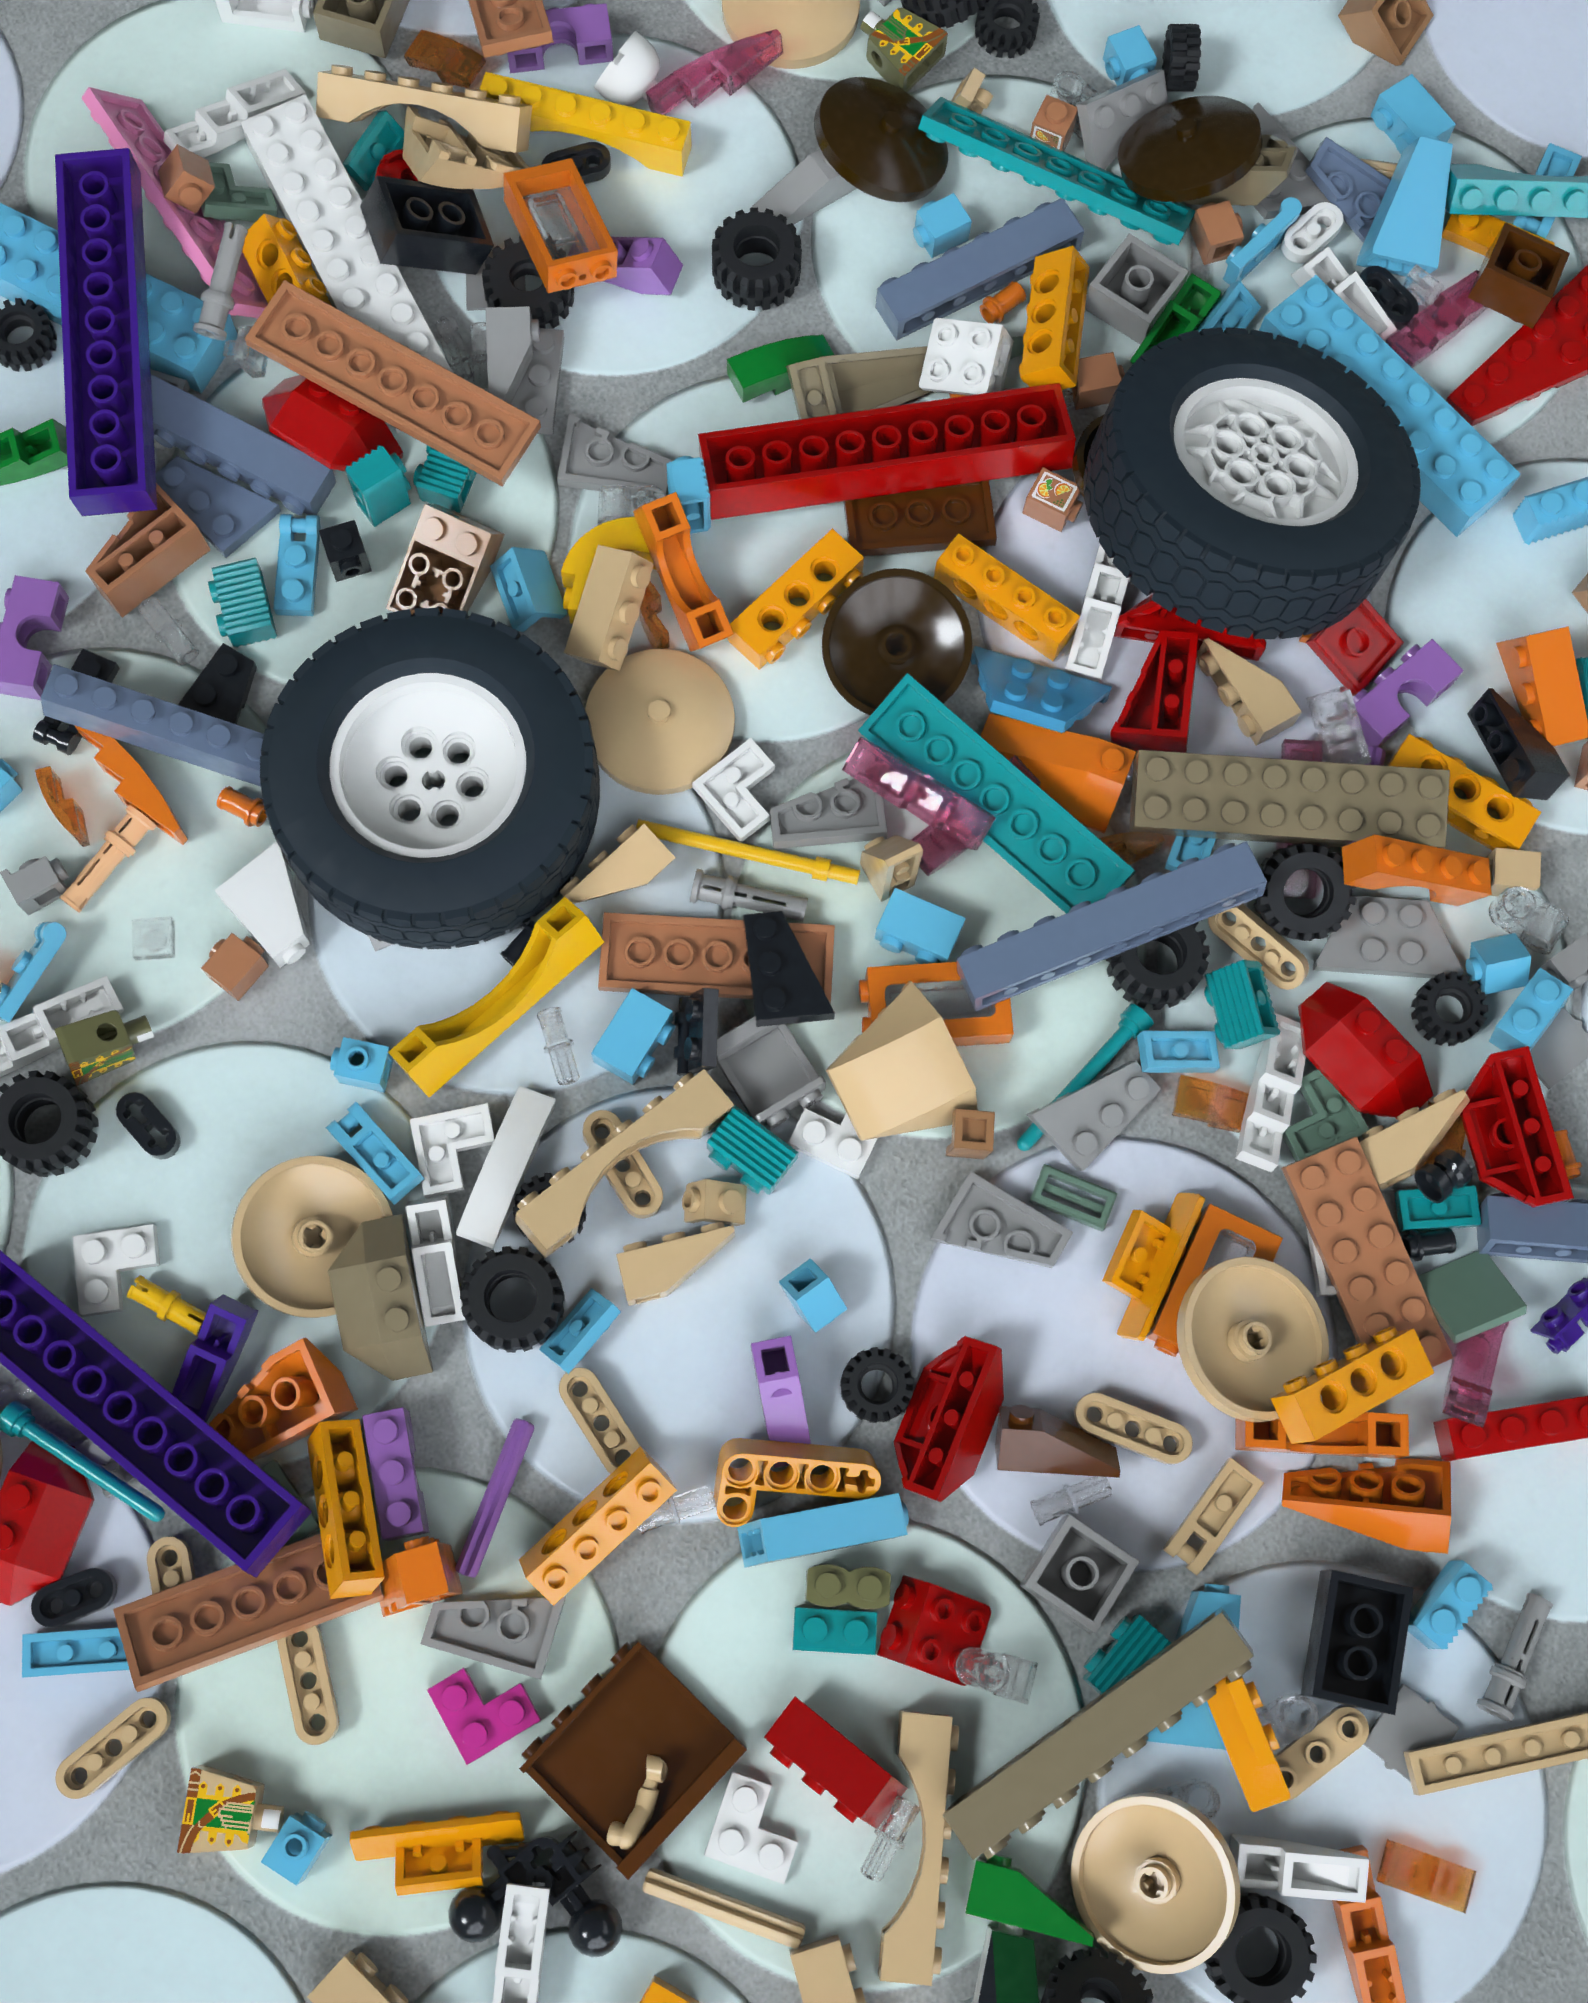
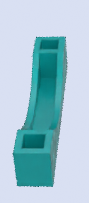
M1451 163L1445 209L1449 214L1588 218V175L1569 177L1540 176L1496 169L1481 164Z

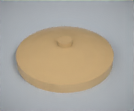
M722 0L723 21L733 42L745 54L758 62L784 69L815 66L838 54L852 38L858 24L860 0Z
M648 649L625 656L620 671L606 669L592 687L586 702L585 711L591 724L598 765L614 781L637 792L666 795L693 788L692 782L724 759L732 745L735 730V714L732 698L726 685L710 666L702 660L681 651Z
M305 1156L280 1163L263 1173L251 1184L235 1211L231 1228V1249L237 1271L249 1290L263 1303L277 1311L304 1318L335 1315L336 1310L328 1270L362 1222L393 1216L390 1205L384 1193L366 1173L343 1160L326 1156Z
M1239 1257L1221 1262L1201 1273L1189 1286L1182 1299L1177 1318V1344L1183 1366L1199 1393L1215 1408L1233 1418L1248 1422H1268L1280 1419L1270 1398L1285 1391L1283 1388L1285 1382L1305 1375L1306 1378L1314 1375L1313 1367L1329 1359L1328 1332L1316 1300L1295 1275L1274 1262L1256 1257Z
M1159 1793L1127 1795L1113 1801L1098 1811L1087 1822L1077 1839L1071 1863V1884L1076 1906L1086 1927L1094 1933L1096 1941L1108 1953L1110 1951L1117 1954L1119 1961L1125 1963L1128 1960L1134 1965L1135 1969L1149 1973H1180L1202 1964L1225 1943L1238 1916L1240 1906L1239 1874L1233 1854L1224 1837L1216 1826L1199 1810L1169 1795Z

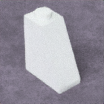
M275 842L215 889V892L277 966L281 968L286 963L290 965L298 961L305 954V948L310 945L288 860L280 846Z

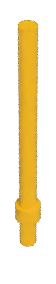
M638 819L637 829L645 823L660 840L812 874V879L825 882L829 878L855 885L858 884L861 870L832 864V859L817 856L815 860Z

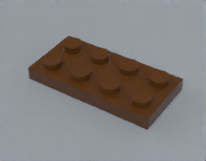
M989 480L843 501L848 543L862 556L945 550L958 533L978 547L996 546L997 535Z

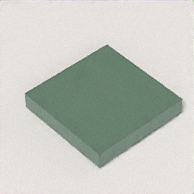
M1479 1250L1418 1276L1436 1319L1454 1344L1526 1314L1527 1305L1490 1256L1488 1254H1479Z

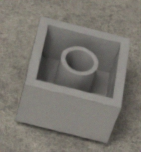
M1129 233L1090 283L1085 309L1141 345L1170 300H1174L1185 284L1189 271Z
M1068 1514L1062 1516L1019 1586L1088 1633H1096L1140 1561Z

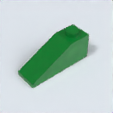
M995 1854L986 1860L981 1858L976 1860L966 1914L1093 1946L1094 1933L1020 1868L1012 1867V1858Z

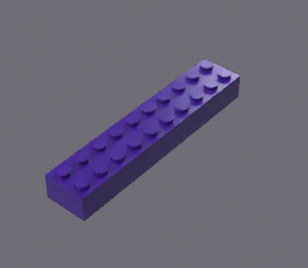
M130 148L55 154L69 498L81 516L157 510L141 172Z
M0 1250V1363L243 1571L257 1578L312 1511Z

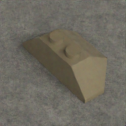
M1262 135L1261 154L1255 165L1244 177L1218 193L1185 202L1187 204L1205 205L1210 202L1217 204L1229 200L1231 205L1257 206L1288 177L1297 154L1296 146L1288 145L1284 140L1274 135Z
M403 1214L362 1222L328 1270L343 1351L392 1381L432 1373L433 1366Z

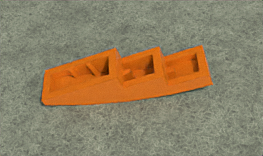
M75 726L83 739L100 750L94 759L102 770L120 782L114 791L126 806L131 805L155 823L156 827L184 845L188 839L171 807L139 763L114 738Z
M1363 1845L1339 1849L1340 1851L1365 1856L1369 1859L1368 1850ZM1369 1860L1366 1902L1332 1900L1342 1945L1358 2003H1406L1395 1945L1389 1939L1381 1896L1375 1890Z

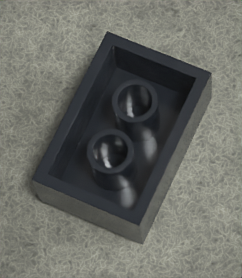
M376 176L360 205L380 264L476 275L494 247L473 189L446 188L420 181Z
M1321 1570L1301 1695L1395 1715L1414 1588L1336 1570Z

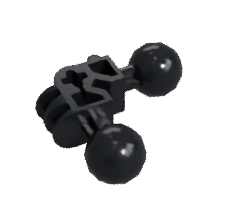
M574 1831L561 1843L555 1838L546 1836L539 1837L531 1842H521L518 1846H490L487 1850V1857L498 1869L500 1877L488 1887L475 1886L460 1890L452 1899L448 1910L449 1924L453 1932L461 1940L470 1943L483 1942L492 1937L500 1926L507 1883L536 1886V1882L545 1883L544 1887L550 1888V1904L554 1906L560 1901L571 1916L568 1924L569 1938L573 1946L581 1954L589 1957H600L608 1954L619 1943L623 1929L622 1919L618 1910L607 1901L601 1899L591 1900L580 1885L602 1865L599 1864L591 1869L585 1862L584 1858L589 1853L590 1848L587 1846L577 1851L571 1842L577 1831ZM538 1846L543 1850L549 1847L553 1849L554 1854L550 1857V1861L553 1864L552 1868L545 1864L539 1867L535 1864L534 1860L538 1857V1852L536 1851ZM508 1857H515L511 1861L508 1859ZM555 1872H558V1874L561 1876V1880L557 1879V1875Z

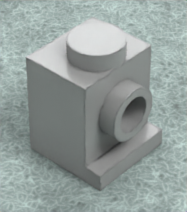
M46 856L41 859L35 858L26 861L19 867V871L13 874L7 869L0 872L17 905L28 916L60 899L59 897L67 889L64 880L69 878L58 858L49 861Z
M1586 934L1539 967L1573 988V991L1588 980V937Z

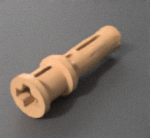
M131 805L125 809L127 814L115 829L106 832V837L104 838L106 842L80 872L70 887L59 897L79 913L125 856L129 858L130 855H134L136 852L134 847L147 831H153L156 828L155 823Z

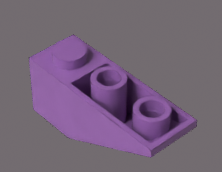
M576 236L568 256L585 253L578 236ZM611 237L618 250L617 277L607 279L604 282L640 294H672L683 264L664 238Z
M791 1335L751 1343V1354L768 1440L811 1444ZM777 1462L774 1464V1468L788 1466L789 1463Z

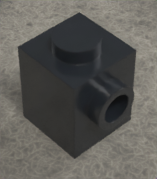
M355 520L319 530L336 582L372 571Z

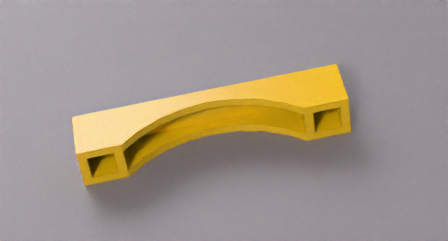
M485 72L480 89L487 91V98L499 99V94L515 95L521 97V104L532 105L530 132L556 131L587 137L622 151L648 169L683 177L692 148L690 121Z
M564 897L536 921L531 937L520 958L506 977L491 992L474 1005L454 1016L435 1023L417 1026L388 1053L411 1080L430 1098L604 943V940L588 917L570 900Z

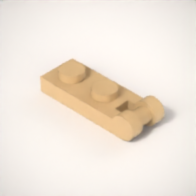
M1228 1458L1179 1528L1169 1538L1163 1550L1170 1556L1175 1557L1177 1555L1187 1563L1186 1568L1197 1576L1226 1538L1264 1482L1234 1459ZM1192 1533L1204 1541L1198 1550L1187 1543Z

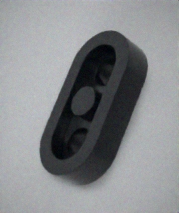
M587 142L552 152L541 163L543 165L572 158L584 184L605 178L611 169L610 152L603 144L598 142ZM590 164H598V166L589 167Z
M1370 266L1364 269L1360 277L1385 311L1387 317L1392 321L1397 330L1408 328L1419 311L1416 298L1387 269L1380 266ZM1369 287L1375 288L1378 292H1373ZM1393 311L1399 312L1402 316L1396 315Z
M90 1568L42 1587L34 1595L31 1603L32 1615L42 1626L60 1627L108 1607L115 1599L117 1594L116 1580L107 1570ZM98 1581L101 1583L103 1590L101 1595L95 1598L91 1595L90 1588L93 1583ZM55 1598L61 1599L63 1603L62 1610L57 1614L51 1610V1602Z

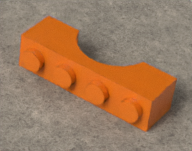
M674 492L633 511L690 652L734 635L720 599L712 593L700 572L691 545V527L677 493Z
M1375 834L1342 847L1345 885L1371 890L1397 886L1423 887L1429 889L1430 901L1460 906L1492 895L1489 858Z
M1365 1412L1316 1441L1297 1444L1290 1443L1280 1419L1268 1422H1248L1235 1419V1450L1398 1459L1409 1456L1408 1414Z

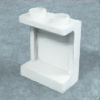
M215 0L222 22L296 32H305L307 18L311 19L314 11V0Z

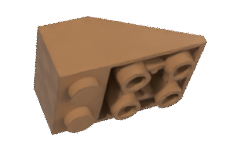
M424 504L386 609L392 612L410 609L411 614L415 613V608H439L440 613L443 612V608L467 611L468 613L491 571L490 565L496 559L505 534L441 505Z

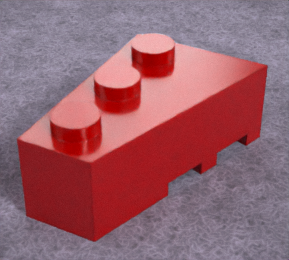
M796 1696L764 1736L774 1746L769 1752L774 1758L788 1769L795 1763L805 1772L801 1780L820 1796L825 1790L837 1799L833 1807L852 1823L859 1817L875 1829H878L907 1790L905 1785L889 1774Z

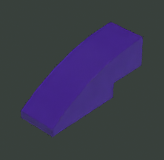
M224 1294L210 1303L198 1337L188 1348L172 1391L174 1396L205 1422L208 1421L228 1383L259 1312Z

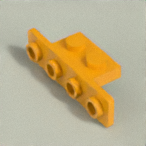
M1178 1193L1164 1223L1142 1210L1132 1211L1102 1279L1106 1284L1131 1298L1117 1330V1335L1126 1339L1144 1341L1147 1334L1153 1328L1154 1317L1160 1303L1169 1291L1170 1280L1176 1266L1183 1258L1186 1251V1243L1192 1229L1201 1217V1209L1205 1198L1200 1194Z
M1226 1676L1215 1684L1217 1693L1207 1702L1250 1810L1256 1812L1290 1799V1792L1273 1752L1279 1749L1280 1746L1271 1724L1262 1725L1256 1709L1263 1707L1254 1682L1246 1684L1243 1676L1230 1682Z
M496 1811L490 1815L469 1818L466 1816H454L448 1820L435 1822L411 1821L405 1825L393 1827L369 1826L363 1830L350 1832V1844L356 1861L396 1857L395 1889L397 1896L483 1886V1846L515 1843L525 1840L521 1814L508 1811Z

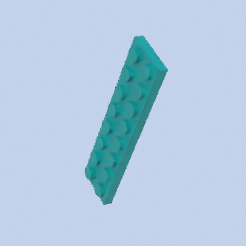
M940 97L922 115L918 129L926 132V136L929 139L938 143H951L959 147L958 150L966 156L973 158L980 156L989 160L991 165L997 170L1018 173L1023 176L1024 181L1033 186H1047L1055 190L1056 195L1064 200L1075 201L1076 199L1087 204L1088 209L1095 214L1102 216L1109 214L1120 219V223L1129 229L1145 230L1153 234V238L1160 243L1166 245L1174 243L1179 246L1193 220L1195 210L1177 202H1162L1142 197L1133 192L1125 184L1122 177L943 97Z
M908 673L859 728L858 731L1066 914L1069 913L1073 906L1081 902L1090 901L1094 903L1104 899L1110 891L1123 887L1136 873L1129 864Z

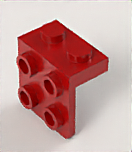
M903 1575L900 1585L894 1594V1604L887 1625L882 1631L877 1655L965 1686L970 1682L991 1616V1608L984 1603L943 1587Z

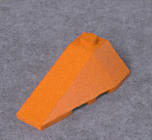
M989 713L981 737L1082 825L1105 833L1136 751L1100 738L1070 731L1060 733L1017 719Z
M302 1338L269 1356L260 1366L262 1368L250 1383L244 1384L236 1393L238 1396L223 1413H218L209 1425L254 1462L312 1434L319 1422L340 1420L358 1410L343 1373L307 1338Z
M1405 1458L1395 1460V1466L1374 1468L1371 1462L1358 1464V1470L1338 1472L1336 1469L1329 1467L1284 1473L1282 1506L1405 1550L1448 1554L1451 1525L1450 1462Z

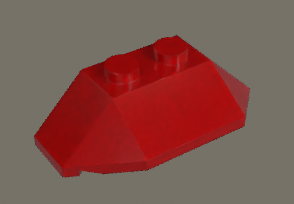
M301 375L284 379L262 398V406L269 432L329 469L345 471L346 465L352 466V462H358L359 457L364 458L365 453L371 454V450H377L378 446H383L389 455L395 452L400 459L403 458L401 447L383 420Z
M1153 594L1120 615L1114 632L1115 637L1150 643L1155 642L1160 630L1199 633L1198 651L1203 641L1209 638L1243 659L1259 661L1266 649V640L1254 639L1253 633L1250 638L1228 635L1227 628H1225L1223 633L1202 627V620L1200 619L1194 624L1175 615L1177 608L1174 607L1170 612L1151 600Z
M1326 982L1298 1006L1303 1054L1357 1112L1397 1119L1400 1114L1414 1107L1421 1108L1434 1096L1419 1052L1366 997Z
M1529 1046L1490 1054L1466 1090L1470 1101L1460 1114L1479 1180L1533 1208L1573 1199L1574 1196Z
M964 1336L957 1341V1345L944 1351L923 1368L894 1439L897 1461L903 1477L901 1478L903 1488L941 1503L975 1474L998 1416L999 1406L1002 1405L1004 1400L1001 1348Z
M33 1441L29 1443L9 1469L0 1490V1603L8 1606L22 1601V1599L37 1593L42 1587L63 1578L95 1500L87 1477Z

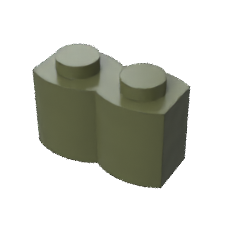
M817 1565L806 1570L805 1600L821 1607H835L847 1603L859 1609H880L890 1605L891 1574L875 1567H861L848 1571L836 1565Z

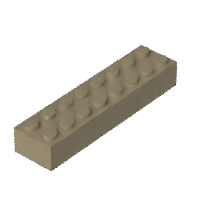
M1138 750L1133 761L1129 833L1287 844H1313L1332 847H1344L1375 834L1445 848L1450 770Z
M1222 1607L951 1803L944 1812L943 1817L972 1860L982 1853L986 1859L991 1858L1008 1845L1007 1841L1012 1838L1010 1833L1018 1828L1021 1834H1024L1038 1824L1046 1813L1044 1808L1053 1803L1056 1809H1058L1078 1794L1076 1791L1080 1788L1078 1784L1088 1778L1092 1784L1107 1774L1114 1764L1112 1759L1121 1752L1128 1758L1147 1744L1146 1740L1148 1737L1146 1734L1157 1727L1163 1733L1182 1719L1181 1715L1183 1713L1181 1709L1192 1702L1197 1708L1217 1693L1216 1683L1226 1676L1230 1682H1233L1252 1668L1249 1660L1254 1657L1253 1649Z

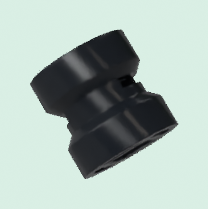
M1446 1149L1435 1157L1433 1164L1428 1163L1418 1169L1414 1177L1417 1187L1427 1199L1434 1203H1441L1452 1195L1454 1188H1462L1471 1181L1472 1171L1467 1161L1458 1152Z

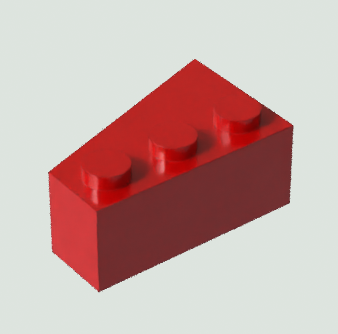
M1160 630L1141 669V674L1126 699V704L1119 719L1111 730V743L1134 751L1150 750L1187 753L1199 633Z

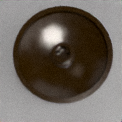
M868 77L843 79L826 91L817 106L814 116V130L823 155L841 177L866 194L891 202L916 201L927 196L935 189L947 168L948 148L946 142H935L926 136V132L918 129L922 115L927 109L913 96L895 85Z
M1222 96L1188 97L1162 105L1140 118L1124 135L1118 149V162L1122 178L1133 192L1155 201H1191L1218 193L1244 177L1258 160L1263 143L1260 122L1255 112L1247 105L1232 98Z
M885 569L858 579L837 598L829 611L823 628L822 655L832 684L849 704L870 716L907 673L944 704L961 685L971 660V628L961 603L940 581L915 570Z

